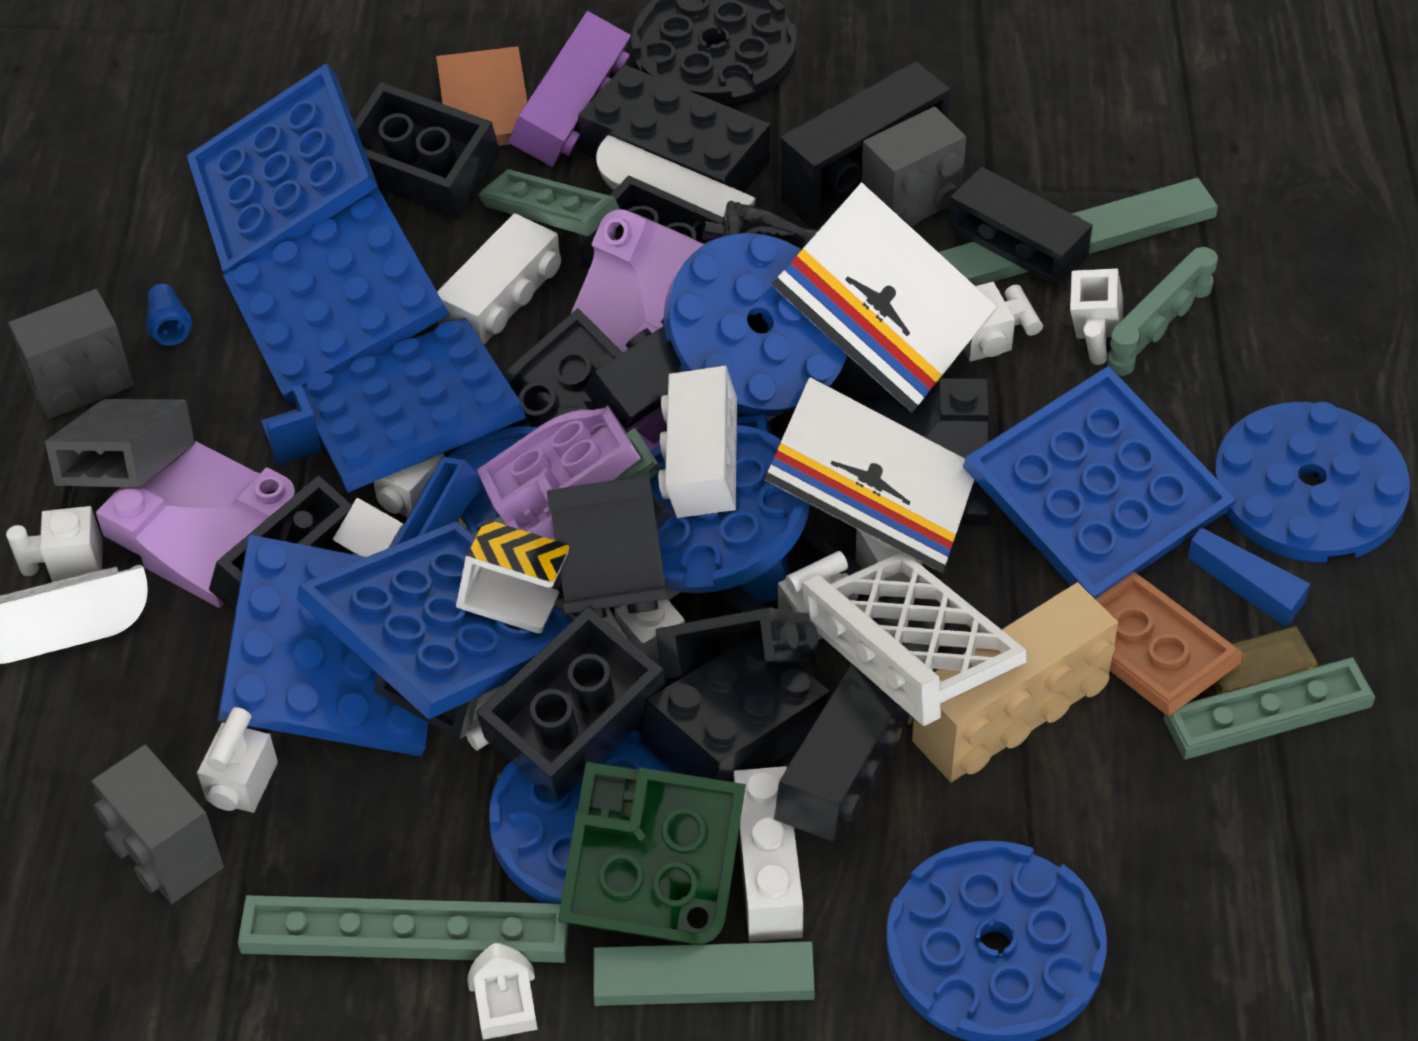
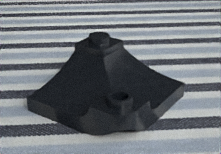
M579 308L526 352L503 375L520 400L526 416L525 419L504 428L517 426L538 428L551 419L568 412L598 409L583 390L593 375L590 368L600 358L610 352H613L616 357L623 352Z
M940 379L939 385L931 388L912 413L896 398L858 402L963 458H966V456L988 443L987 379ZM974 480L959 525L988 526L989 495Z

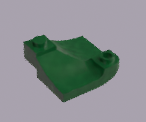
M586 762L558 922L657 938L687 945H706L714 941L721 933L725 922L746 784L640 767L638 770ZM696 908L704 910L708 915L707 924L699 929L691 927L687 921L688 913Z

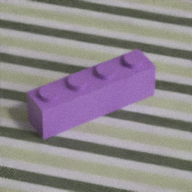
M587 11L520 113L508 143L551 167L555 165L561 153L569 156L581 135L576 131L579 126L578 114L611 80L609 78L612 73L616 75L626 65L630 54L624 50L631 35Z

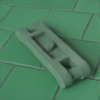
M1207 247L1193 250L1113 329L1110 342L1112 349L1108 354L1107 366L1117 375L1124 376L1130 374L1134 370L1136 356L1151 341L1157 342L1160 340L1168 324L1177 315L1183 316L1191 307L1195 297L1202 298L1211 293L1213 287L1212 273L1216 270L1218 261L1215 251Z

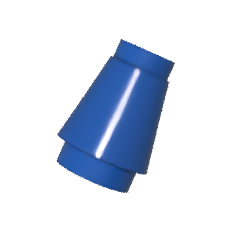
M167 284L153 286L148 292L147 331L149 335L160 344L166 346H173L183 342L192 327L190 314L171 286Z

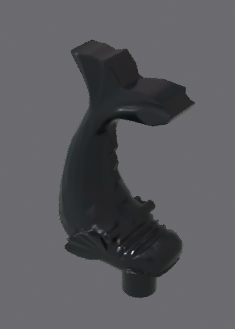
M730 200L726 204L722 224L705 221L702 239L712 241L732 234L754 233L781 239L802 250L819 230L799 227L769 211Z

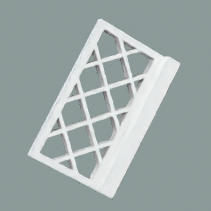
M903 552L832 584L821 575H816L802 582L804 612L809 613L810 621L814 623L817 633L922 726H926L941 718V703L1027 662L1026 649L912 557ZM903 572L911 579L910 582L884 581V579ZM851 594L870 595L868 601H854L846 598ZM879 596L905 597L904 604L878 602ZM915 598L932 599L941 603L940 607L913 604ZM872 619H899L898 626L878 625ZM909 620L936 622L934 629L907 627ZM945 623L966 624L972 628L971 632L943 630ZM902 643L927 644L930 646L928 652L909 651ZM939 645L967 648L965 655L937 653ZM976 648L999 650L1001 654L995 657L974 656ZM933 669L958 670L961 673L941 681L939 676L933 672Z

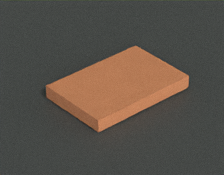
M519 47L436 56L442 103L492 121L498 145H510L508 140L516 121L528 103Z
M1133 572L1095 598L1118 621L1114 644L1115 650L1112 656L1110 671L1168 717L1241 664V650L1136 572Z

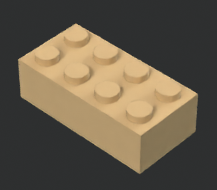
M1078 582L1002 629V631L1026 649V663L941 703L940 719L926 726H922L914 719L912 741L950 783L965 773L974 774L988 763L993 755L1002 749L1018 746L1039 725L1046 721L1049 723L1055 722L1067 712L1070 705L1084 696L1093 697L1104 689L1110 679L1109 672L1115 650L1114 644L1118 621ZM976 648L974 656L995 657L1001 654L999 650ZM938 669L935 673L941 681H944L961 673V671Z

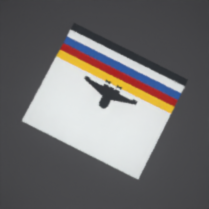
M862 182L771 284L911 413L997 308L989 298Z
M811 377L807 381L764 479L941 573L944 571L974 482L971 475L963 468L965 458Z

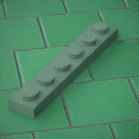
M246 895L238 946L241 954L475 960L490 945L500 943L519 951L529 962L565 963L569 924L558 922L561 904Z

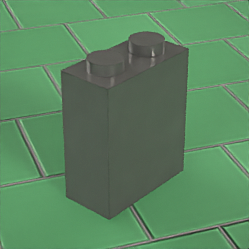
M103 399L45 440L55 486L139 488L194 445L195 441L186 400Z

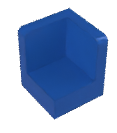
M301 384L292 386L297 409L261 420L264 434L277 465L322 451L319 435L315 427V416Z

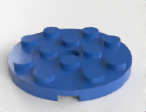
M754 233L732 234L712 240L696 250L685 261L673 278L667 292L664 305V328L667 342L671 341L675 353L682 363L679 367L682 372L726 365L737 396V412L746 415L766 414V416H779L786 411L796 409L809 377L829 387L840 373L847 354L771 285L800 253L801 249L781 239ZM761 313V318L766 322L769 332L760 334L753 331L748 325L747 316Z
M1327 402L1281 403L1259 409L1244 417L1230 429L1221 442L1213 476L1236 499V502L1229 507L1228 512L1224 515L1243 536L1272 553L1306 562H1327L1328 557L1353 553L1356 558L1376 549L1390 538L1398 528L1410 493V478L1406 463L1390 438L1376 424ZM1316 472L1319 474L1318 479L1322 483L1311 486L1302 482L1300 477L1314 476Z
M737 425L736 510L720 512L719 514L710 513L677 518L670 499L664 500L662 498L659 487V473L650 478L652 496L673 513L658 531L666 589L684 593H708L746 585L775 566L793 548L807 522L810 504L764 480L781 443L779 438L754 427ZM659 444L651 450V453L663 470L666 469V461L663 459Z
M633 730L599 763L638 770L640 767L675 773L639 741L641 732ZM509 762L497 780L490 801L489 818L493 849L505 873L522 891L541 903L561 904L583 779L557 803L514 764Z
M977 841L953 846L921 863L911 872V878L901 889L897 898L894 897L887 922L886 951L889 968L896 985L907 1002L929 1023L946 1033L967 1041H1035L1067 1026L1086 1008L1093 998L1102 977L1107 952L1106 929L1102 913L1090 890L1072 870L1064 864L1058 867L1050 861L1033 854L1034 848L1004 841ZM989 932H999L1008 937L1011 944L1003 950V953L999 954L998 950L986 947L983 942H980V939Z

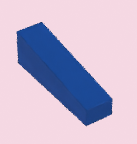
M448 457L441 459L392 547L459 519L483 487L481 478L466 460Z
M1200 528L1192 538L1188 553L1189 560L1287 629L1305 604L1310 583L1203 528Z

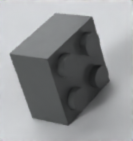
M934 106L863 141L862 183L904 222L912 227L921 220L943 209L950 208V196L963 185L967 136Z
M97 288L8 322L29 384L48 420L134 386L116 323Z
M146 744L91 780L99 799L93 805V808L108 829L104 833L106 840L121 859L129 855L137 865L133 869L141 883L150 893L159 889L172 905L224 868L206 812Z

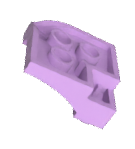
M619 209L608 213L602 219L591 244L594 247V258L572 312L579 308L624 353L628 350L625 346L626 343L636 334L646 328L653 333L663 326L661 320L664 318L665 299L673 278L685 261L705 244L626 210ZM619 225H622L624 228L623 236L616 240V229Z
M607 405L603 409L577 410L551 419L477 469V472L495 510L506 525L555 540L547 490L615 480L641 458L626 435L625 429Z
M195 441L194 445L141 487H120L96 511V515L103 536L140 555L144 568L221 608L224 603L209 591L216 561L289 501L296 493L293 483L287 477L267 467L261 473L255 472Z

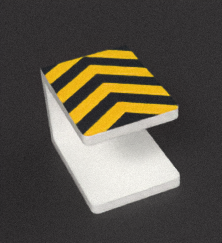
M485 519L465 558L456 608L528 631L542 633L558 599L559 591L551 587H553L568 555L569 545Z

